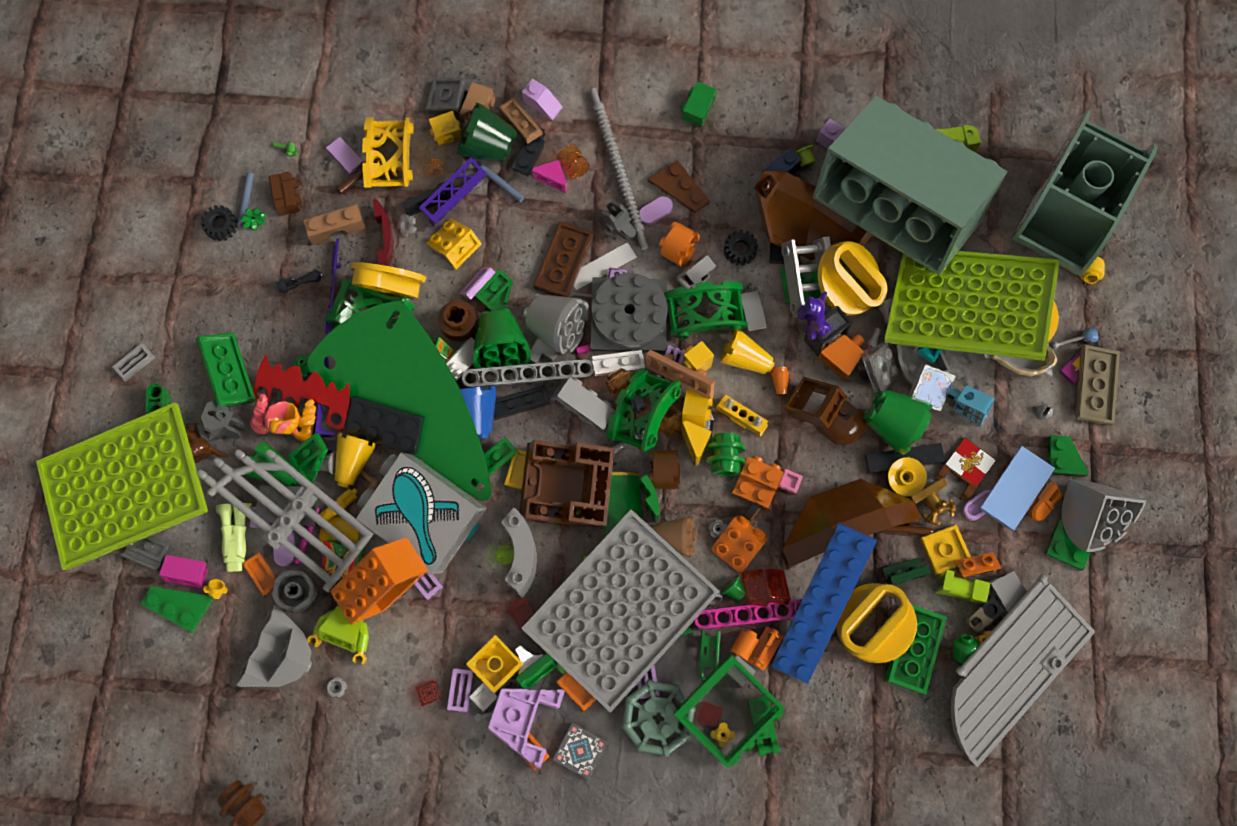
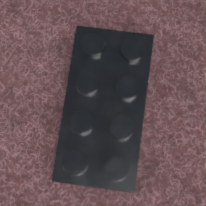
M353 396L351 397L345 434L416 455L418 454L424 416Z

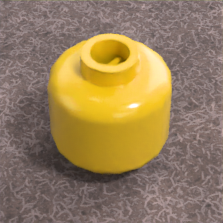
M1097 256L1080 278L1089 284L1100 281L1105 274L1104 260Z

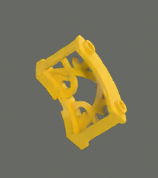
M366 117L364 124L365 138H363L362 153H366L365 163H362L364 188H371L372 186L408 187L410 181H413V172L409 170V147L411 134H414V125L410 123V117H406L403 121H374V117ZM389 138L397 145L398 150L386 162L384 156L380 152L373 150V148L381 146ZM379 158L382 161L383 165L380 166L379 161L378 163H374V159ZM391 169L392 173L397 176L396 170L401 169L403 171V178L390 180L388 171ZM383 174H385L387 180H374V178L382 176Z

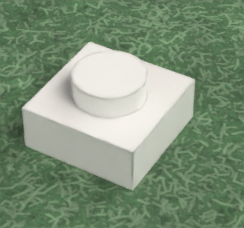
M484 682L470 696V699L483 712L498 698Z

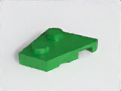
M498 269L474 297L489 311L504 309L507 306L513 280L502 270Z
M313 434L292 451L288 457L295 469L313 483L328 449L320 435Z
M1058 520L1044 555L1083 571L1091 552H1086L1077 547L1067 536L1062 520Z

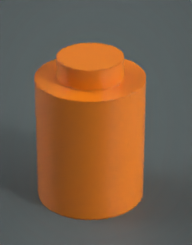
M746 629V631L741 630L730 652L747 662L759 641L756 638L757 634L749 629Z

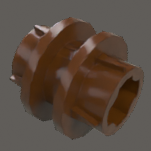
M450 301L439 311V326L445 337L458 342L467 340L477 330L478 322L475 311L465 301ZM459 318L462 320L460 323L454 322V320Z
M240 780L235 781L218 797L217 802L222 808L219 815L222 818L229 814L233 817L229 826H254L266 813V807L262 803L264 795L260 793L254 797L251 794L254 789L252 783L244 785Z

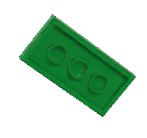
M234 332L197 336L196 343L217 408L254 403L256 399Z

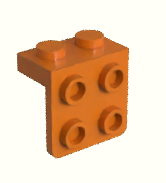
M737 515L711 547V550L737 572L741 573L764 546L768 538L762 530L754 528L747 518Z

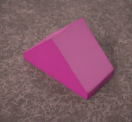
M559 160L533 168V179L561 192H567V182Z

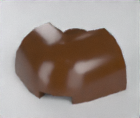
M845 400L829 429L817 426L816 429L833 443L846 445L855 442L869 426L866 424V420L862 419L864 412L860 408L856 409Z

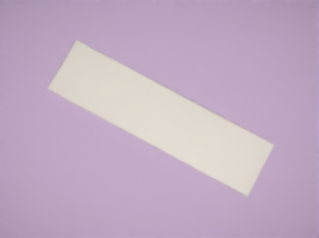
M628 242L581 267L574 284L575 289L578 290L591 283L592 277H602L607 274L609 267L618 268L637 258Z

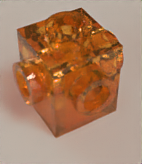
M673 404L665 413L658 430L666 437L678 433L682 428V413Z

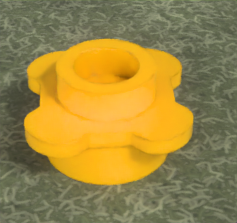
M213 579L209 582L208 586L203 587V591L214 599H219L222 594H226L228 591L224 582L219 579Z
M722 722L716 730L711 732V737L719 742L720 747L724 748L730 740L735 739V732L730 731L727 724Z

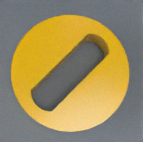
M838 242L830 246L822 255L818 266V283L821 293L827 292L825 300L833 309L839 306L847 316H855L883 303L887 296V284L885 278L879 272L874 257L865 247L855 242ZM840 258L869 290V296L839 263Z
M361 262L350 263V269L354 271L352 285L398 297L404 296L406 298L418 299L420 284H424L427 278L412 271L390 266Z
M871 583L859 586L853 590L836 625V631L842 645L856 658L870 663H885L900 657L911 646L916 635L917 618L912 604L900 588L893 585ZM886 596L896 598L901 606L864 647L855 645L850 640V636Z

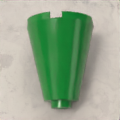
M263 440L254 449L255 453L253 456H250L256 463H274L265 454L270 449L295 469L289 461ZM254 471L244 474L247 477L265 481ZM267 471L284 486H296L298 484V481L285 471Z

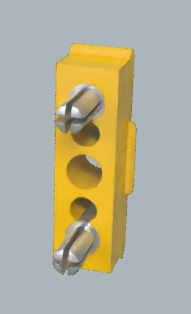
M727 395L721 399L716 407L718 411L728 416L730 420L760 437L768 427L766 419ZM743 413L746 417L742 418L739 414Z

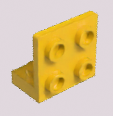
M452 218L446 221L426 242L430 248L444 255L450 265L456 270L482 244L472 229Z

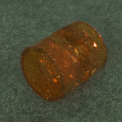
M575 144L566 146L557 155V160H559L562 167H566L565 171L571 179L581 177L590 168L589 162L584 156H581L582 153Z

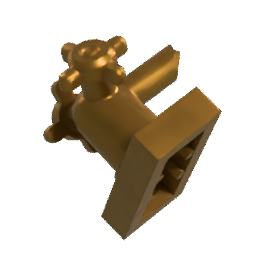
M945 478L909 498L915 502V505L921 501L925 502L931 512L929 515L923 513L922 517L932 525L941 524L936 518L944 511H949L950 517H954V512L956 511V505L952 498H949V504H947L938 495V491L948 485Z

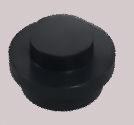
M634 394L633 399H630L632 411L636 410L637 414H639L640 411L645 410L641 395L637 396Z

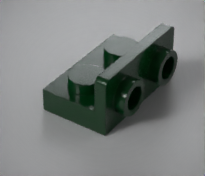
M914 558L882 569L887 585L893 586L925 577L931 573L928 566H922L920 558Z

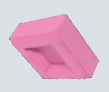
M785 469L778 488L796 495L803 476Z

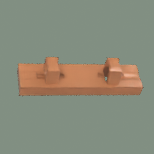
M652 350L646 353L645 368L672 381L679 380L681 382L680 385L708 399L714 395L715 380L706 377L707 371L700 369L696 372L675 362V356L670 353L666 356Z

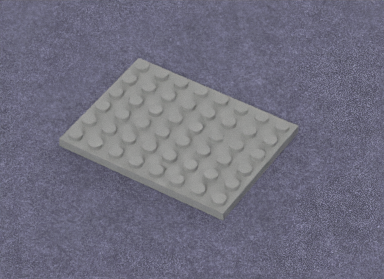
M630 510L521 629L611 713L720 591L635 512Z

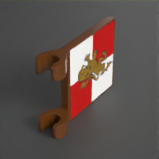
M965 437L935 477L941 480L947 476L949 471L968 485L961 494V497L967 500L972 496L997 460Z

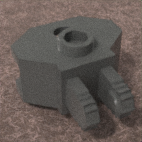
M613 200L606 205L609 213L603 210L596 215L599 223L608 232L618 233L626 240L635 237L636 231L629 223L631 220L629 213L617 201Z
M215 400L206 404L196 429L200 438L206 441L217 437L223 438V435L238 439L241 437L239 430L244 429L245 425L243 421L232 417L233 413L229 412L227 406L217 408Z

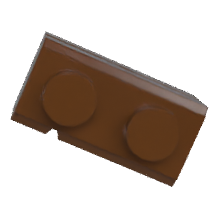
M290 172L270 175L269 183L273 204L278 216L299 212V205L302 204L300 194L296 193V188H299L297 178H293Z

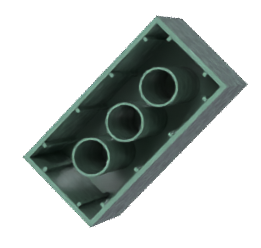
M875 96L828 148L813 199L940 275L983 221L1008 171L999 167L995 161L985 159L966 148L962 142L952 140L933 129L929 123L920 121L907 114L896 104Z

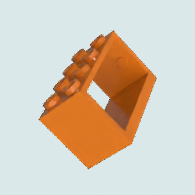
M405 537L372 549L330 592L350 625H353L386 611L428 569L409 539Z

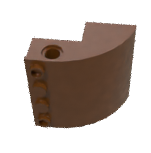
M533 440L527 443L519 513L525 521L566 526L605 527L607 525L614 448L579 442L572 445Z

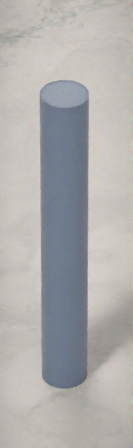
M484 164L480 166L487 173L486 176L512 197L520 203L524 200L525 197L488 167Z
M253 173L246 174L237 222L240 226H243L241 216L246 215L245 210L249 205L254 178Z

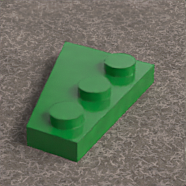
M151 586L140 604L193 633L214 598L207 595Z

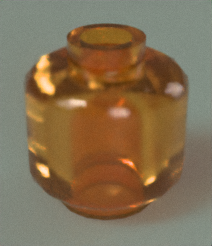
M624 368L610 373L605 382L609 392L612 395L618 396L622 389L626 390L630 384L628 380L633 376V373L631 371L627 372Z

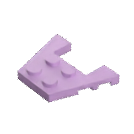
M501 689L487 730L533 766L540 769L546 749L527 743L537 706L540 703L559 709L565 691Z

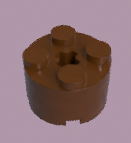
M678 450L650 452V464H652L653 471H650V480L655 490L679 489L680 463L677 462V458H679Z

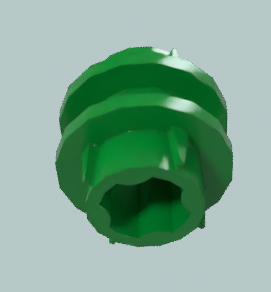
M734 433L714 434L711 443L707 444V451L713 453V456L706 459V463L711 465V473L717 476L738 475L740 473V466L745 465V459L738 456V453L745 452V445L741 444V436Z

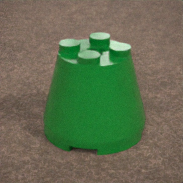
M504 308L491 312H482L478 320L472 352L475 368L514 366L528 363L531 357L529 345L510 310ZM505 371L504 375L511 374L512 372Z
M886 389L881 391V393L876 392L871 400L872 406L865 411L862 419L866 420V424L894 451L905 455L911 449L909 446L916 440L919 441L925 432L932 416L929 413V409L933 405L925 400Z

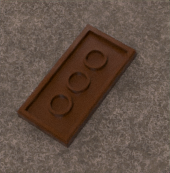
M559 221L533 288L555 296L569 297L594 237V232Z

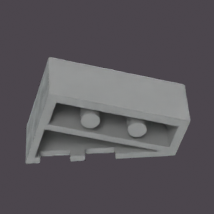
M569 377L561 381L549 400L553 403L557 400L565 406L564 410L568 412L571 410L579 416L580 420L598 431L604 430L609 423L610 415L615 413V410L612 408L613 405L606 400L602 401L599 399L595 391L587 390L581 386L582 382L577 378Z

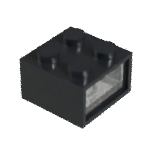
M836 306L834 309L829 308L824 313L826 322L834 326V328L829 330V333L823 337L816 335L814 340H809L807 330L805 332L804 341L817 357H819L822 350L842 335L847 336L853 322L839 306Z

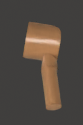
M362 469L360 474L370 482L367 488L373 487L377 489L380 483Z

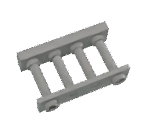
M830 237L814 240L813 245L796 247L795 240L781 244L791 303L790 310L793 318L798 317L799 308L805 305L803 291L820 290L818 282L802 284L800 273L818 272L820 259L831 246ZM815 253L816 264L799 265L797 254ZM825 300L824 305L826 311L827 309L832 307Z

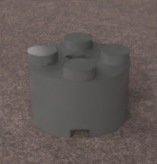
M288 570L276 578L272 596L276 604L281 608L293 613H300L313 606L318 598V588L315 581L309 575L297 570ZM294 588L298 589L296 595H294Z

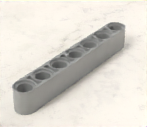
M583 359L469 369L463 373L461 381L465 387L475 388L558 381L569 377L581 379L593 373L594 365L590 360ZM581 364H586L589 367L587 374L580 371ZM562 366L570 368L569 375L562 374ZM543 368H550L552 375L545 377L542 374ZM530 369L533 377L530 379L525 378L523 370ZM511 371L514 374L513 380H506L504 372ZM491 372L494 374L495 380L487 382L484 375ZM467 374L475 376L476 381L473 384H468L465 381Z

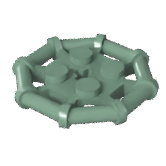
M647 680L645 685L629 697L626 696L621 729L626 732L633 742L637 752H647L669 757L670 753L686 741L691 740V732L685 726L683 731L678 729L679 719L673 713L676 709L671 701L675 696L680 704L686 699L678 684L671 685ZM654 690L669 692L670 694L668 698L655 697ZM650 691L651 698L641 705L636 702ZM633 705L639 708L637 721L631 722ZM695 707L686 714L692 723L694 712L696 711ZM657 712H660L661 716L664 717V720L660 721L659 724H656V720L652 719L653 715H657ZM632 727H640L645 735L642 741ZM674 732L680 734V736L676 738L674 741H672L670 744H666L665 739L671 736ZM649 738L661 740L662 746L646 744Z

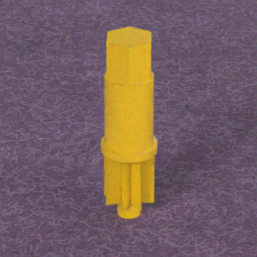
M349 488L337 497L335 502L343 509L347 508L357 498L356 494L358 491L355 488L353 490ZM327 507L319 515L329 522L337 514Z

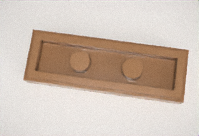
M514 98L499 106L500 112L527 144L542 135V130Z

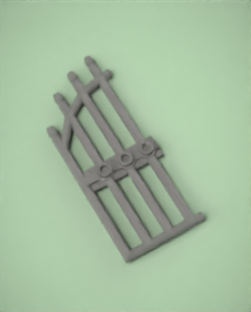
M270 449L265 454L274 463H256L249 456H246L243 451L237 450L235 452L236 457L242 460L246 466L234 470L225 464L224 461L216 458L213 461L214 464L226 473L219 481L208 476L203 470L197 472L199 478L211 487L207 491L209 495L214 496L218 492L266 532L262 538L269 545L277 550L283 546L323 579L326 583L322 588L327 592L331 590L374 535V533ZM254 471L290 501L289 504L282 510L241 475ZM267 471H285L298 481L302 487L295 495ZM233 479L278 516V518L270 526L223 486ZM318 499L363 535L357 544H354L311 508ZM305 515H308L350 550V553L344 560L299 524ZM293 530L338 566L332 576L287 540Z

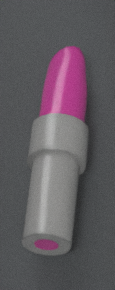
M875 328L866 344L863 356L867 355L868 352L872 354L882 333L881 329Z

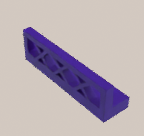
M470 158L419 209L429 218V223L434 227L485 178L487 173ZM470 164L478 171L474 176L466 175V168ZM455 178H463V186L461 188H453V180ZM442 191H450L451 198L449 200H440V193ZM429 203H438V210L433 215L425 208Z

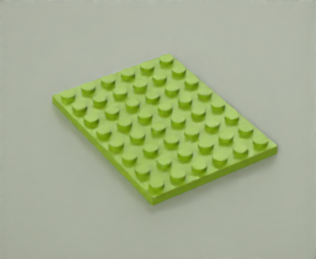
M958 251L942 273L938 275L903 253L887 325L885 343L1045 361L1060 260Z
M175 402L36 461L62 570L72 569L208 512L180 408Z

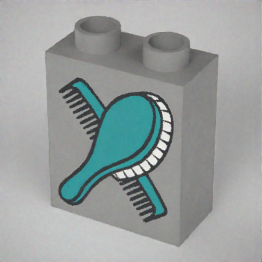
M400 453L397 457L395 454H392L380 468L379 473L384 478L377 489L369 487L358 500L357 506L362 511L356 520L388 543L407 537L428 569V572L432 575L443 573L487 507L414 455Z

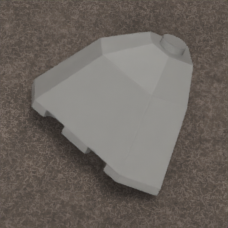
M274 605L264 619L260 637H256L250 649L252 654L241 668L237 682L239 687H280L299 680L304 672L307 673L312 665V661H310L311 650L304 633L278 606Z

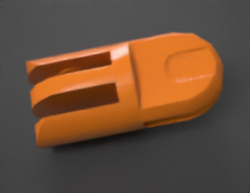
M1049 482L1035 498L1028 509L1030 519L1034 521L1044 520L1063 498L1064 494L1055 482Z

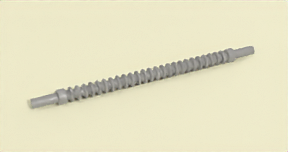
M591 88L589 91L594 104L593 110L596 113L595 116L598 117L597 121L599 122L600 130H602L603 139H605V147L608 148V156L611 157V165L614 166L613 170L615 171L614 174L617 175L616 179L621 189L622 198H625L623 201L626 203L625 207H628L627 211L631 218L630 221H632L631 225L636 231L641 250H645L648 248L643 232L645 229L643 224H641L642 220L639 219L640 215H637L639 211L636 210V202L633 201V193L630 192L631 188L629 187L628 178H626L625 169H623L622 160H620L621 156L619 151H617L618 147L616 142H614L615 138L613 133H611L612 129L610 124H608L609 120H607V115H605L604 105L600 102L596 88Z

